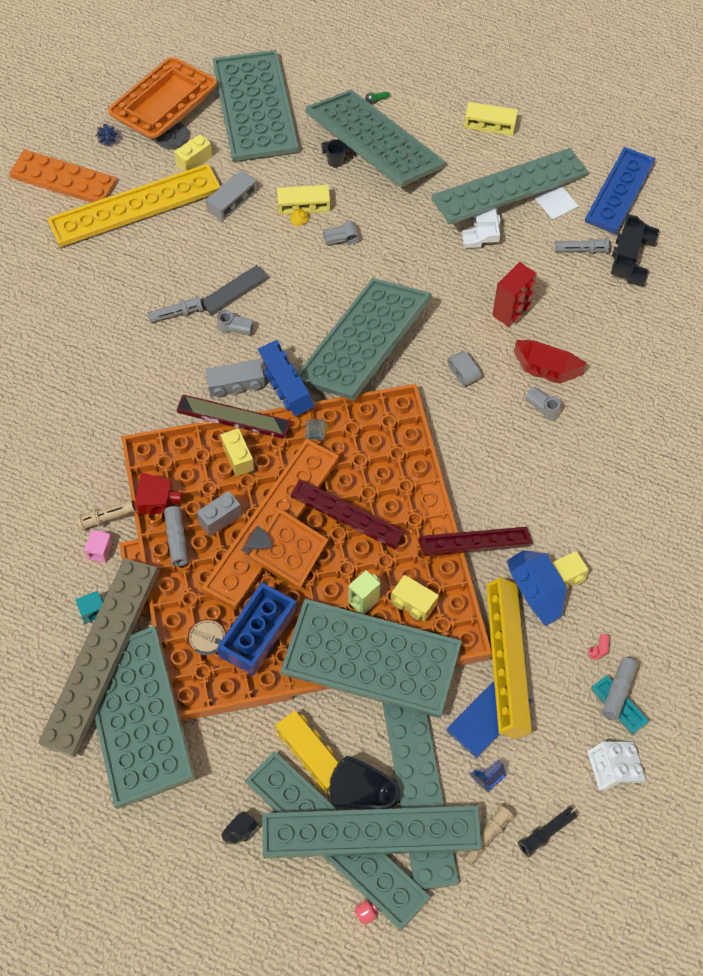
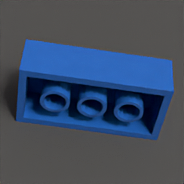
M261 582L218 645L219 657L254 676L297 612L296 601Z

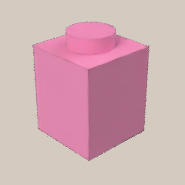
M91 530L84 550L86 558L106 563L113 544L111 535L103 530Z

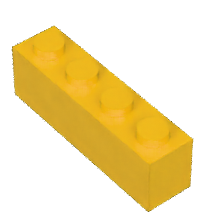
M294 710L275 724V731L326 795L330 793V777L339 762L333 757L332 749L328 745L324 746L318 732L308 727L307 719L302 714L298 715Z

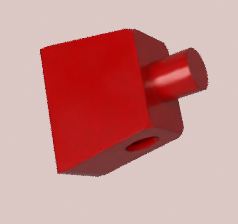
M141 473L134 503L136 514H162L170 506V503L181 504L182 492L173 491L172 483L169 479Z

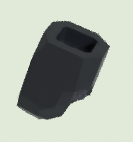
M242 811L225 828L221 834L222 840L226 844L246 842L259 829V825L248 813Z

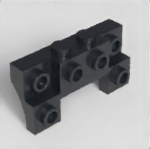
M627 214L622 234L618 233L616 244L619 245L618 247L614 246L612 257L615 259L611 274L628 278L627 283L644 287L649 269L636 265L641 243L655 246L659 229L647 225L638 216Z

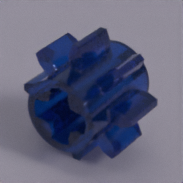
M103 124V128L97 127L98 132L95 136L99 138L98 143L104 142L105 145H109L110 142H116L115 136L118 134L115 133L114 126L108 128V124Z

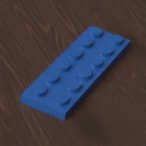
M624 147L586 215L585 222L617 234L656 158Z

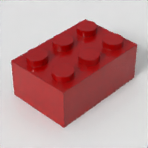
M519 262L497 284L492 316L508 327L513 323H517L522 314L528 312L533 305L532 298L535 294L534 287L537 284V273Z

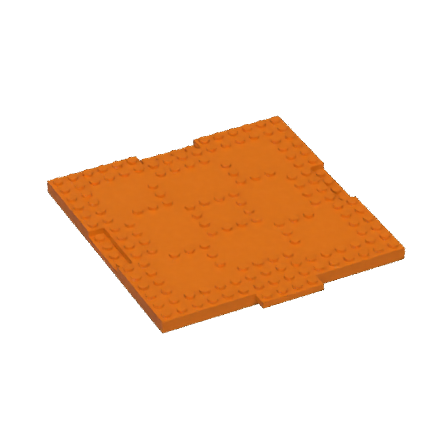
M417 384L360 393L354 401L343 397L313 402V408L295 417L291 411L287 412L285 407L259 411L258 413L291 420V425L286 439L239 428L253 458L254 470L237 477L225 454L221 441V434L238 429L236 427L212 421H203L121 436L131 499L134 502L141 473L169 479L172 483L173 491L182 492L181 504L170 503L169 507L177 506L181 509L188 563L186 565L173 566L171 563L164 513L136 514L134 512L138 539L119 543L122 560L123 558L157 567L160 570L141 614L151 613L152 625L158 628L181 722L292 700V696L331 689L281 675L280 671L304 599L359 613L348 603V586L365 570L370 574L376 575L380 580V599L364 615L461 640L462 643L455 667L491 660V648L464 553L423 557L418 541L420 536L458 533ZM305 439L339 455L338 462L319 489L404 531L396 549H393L307 506L298 520L326 537L328 541L300 589L293 587L264 568L236 610L201 590V587ZM230 491L241 505L242 516L209 536L198 523L197 511ZM404 575L439 595L438 604L425 622L421 619L413 618L409 612L403 608L398 609L391 602V593ZM261 582L296 601L297 612L254 676L220 658L218 652L202 655L195 652L188 643L190 628L200 620H215L224 627L227 633Z

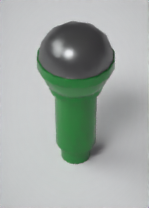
M370 92L366 94L365 100L373 104L377 100L390 97V93L381 92L375 94Z

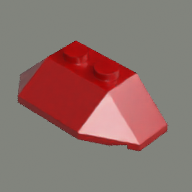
M516 340L514 354L524 371L532 376H538L550 382L561 384L584 374L587 362L580 360L568 351L534 340Z

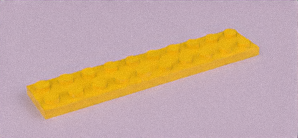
M207 163L48 217L47 221L60 248L208 197L220 188V185Z

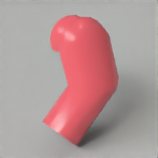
M601 634L599 645L588 649L591 659L598 660L608 654L609 635Z

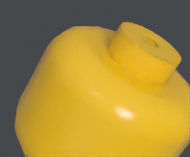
M296 209L290 215V221L295 226L307 224L309 216L303 209Z

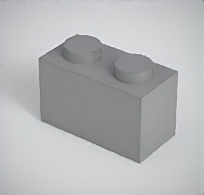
M230 491L197 511L198 523L209 536L242 516L241 505Z

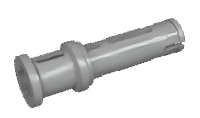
M590 238L588 241H555V252L588 251L590 254L594 252L608 254L609 239L594 240Z
M197 295L193 299L186 301L183 299L179 301V304L147 312L150 323L180 314L186 316L190 312L203 311Z

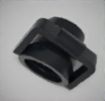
M337 139L321 142L322 154H326L328 165L333 168L341 167L344 164L346 152H350V148L344 142Z

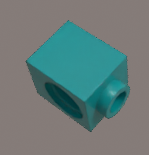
M98 591L75 599L84 624L95 621L105 597H100Z

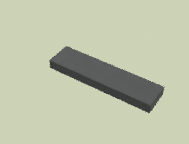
M255 265L200 301L201 305L212 316L268 280V276L258 265Z

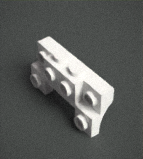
M498 208L473 216L475 228L462 230L464 248L481 247L482 243L499 242L500 215L496 213Z

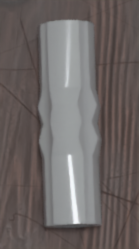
M177 506L168 507L164 510L171 563L173 566H183L188 563L181 509Z
M622 658L601 712L606 718L612 720L619 718L638 666L637 662L633 659Z

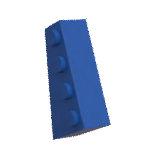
M275 340L258 348L265 367L263 373L267 381L270 380L269 382L273 390H277V396L283 402L287 412L291 411L295 417L313 408L314 404L310 393L298 376L294 366L290 364L285 351H282L279 341Z

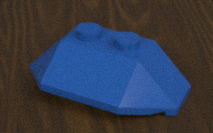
M522 550L507 560L510 574L541 622L548 626L562 617L567 586L548 554Z

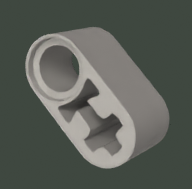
M465 350L447 358L450 370L462 386H466L481 378L479 368Z

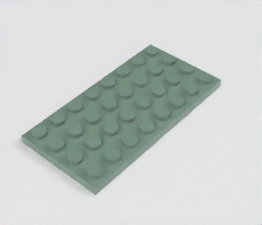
M277 50L212 58L232 161L299 152Z
M352 89L306 106L305 113L400 187L434 173L446 165V161Z
M372 278L297 373L304 385L354 401L432 299L431 293Z
M304 599L280 672L284 676L441 718L462 641Z
M153 626L130 636L94 716L113 803L117 809L196 779L159 631L156 626Z

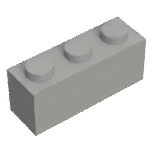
M239 171L228 182L221 185L215 193L208 196L206 199L207 211L220 221H224L257 192V181L244 171Z
M260 359L205 369L210 397H221L225 394L258 390L265 387Z

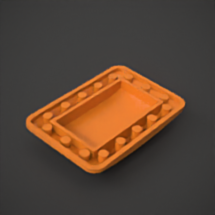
M169 57L108 108V113L112 118L146 137L157 138L197 107L217 86V81L214 77L176 57Z

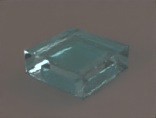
M306 420L305 439L324 440L325 420Z

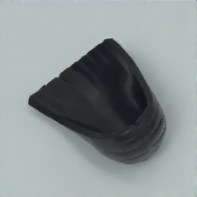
M346 756L341 759L331 774L329 790L330 798L335 808L390 809L400 799L401 790L394 779L354 757Z

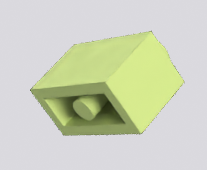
M366 570L348 586V603L360 614H365L380 599V580L376 575L370 574Z

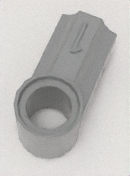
M353 221L344 222L341 227L323 230L326 245L340 242L350 245L359 241L357 227Z
M221 310L217 314V328L220 332L229 333L232 331L245 335L251 334L254 320L235 316L229 310Z
M532 387L528 391L525 400L543 412V416L547 420H556L559 417L561 402L557 397L548 396L537 387Z

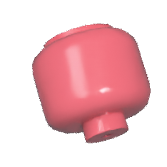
M367 899L355 907L356 916L363 924H368L378 917L376 912L378 909Z

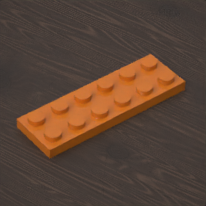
M25 149L9 173L12 179L90 203L109 197L117 183L115 176Z

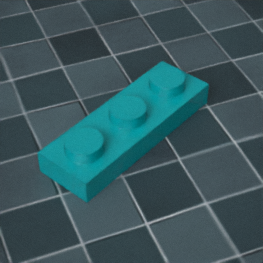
M608 675L591 687L592 692L603 704L606 702L613 682ZM626 697L618 720L633 736L647 725L649 720Z

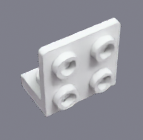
M602 742L587 751L599 791H606L618 783H643L646 781L634 742Z

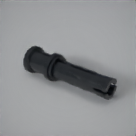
M568 806L542 828L532 830L531 835L524 840L520 839L518 841L520 850L527 857H531L533 855L532 852L540 846L544 847L547 844V839L577 818L575 811L571 813L573 809Z

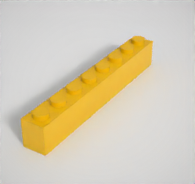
M499 577L486 584L498 730L501 735L519 739L532 733L518 588L516 583Z

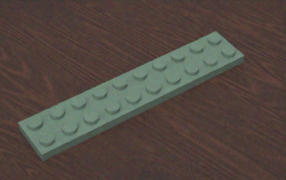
M568 148L432 195L431 200L450 225L587 177L589 171L572 149Z
M382 703L395 779L401 790L400 808L444 807L427 715ZM453 852L408 853L413 881L423 890L458 885Z
M275 751L245 780V783L276 813L338 811ZM385 854L322 856L400 931L431 898Z
M478 806L262 813L263 859L481 851L482 849Z

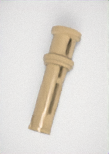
M130 500L107 509H94L91 513L77 515L78 525L82 531H86L89 527L101 526L104 521L136 512L135 502Z
M499 805L497 807L498 811L491 819H487L486 827L480 833L481 851H465L461 857L466 863L472 866L492 839L503 832L502 829L508 821L514 819L513 814L505 807Z

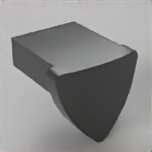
M257 526L249 534L241 551L249 554L253 549H268L272 544L265 531Z

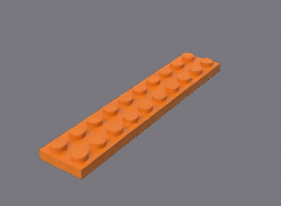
M305 439L201 587L202 592L236 610L264 570L262 566L248 558L249 554L241 551L249 534L257 526L264 530L278 508L298 520L307 505L290 497L297 482L301 479L320 488L338 462L339 455Z

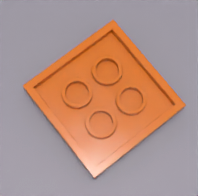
M278 508L264 529L272 546L264 550L253 549L248 558L293 587L300 589L328 539Z

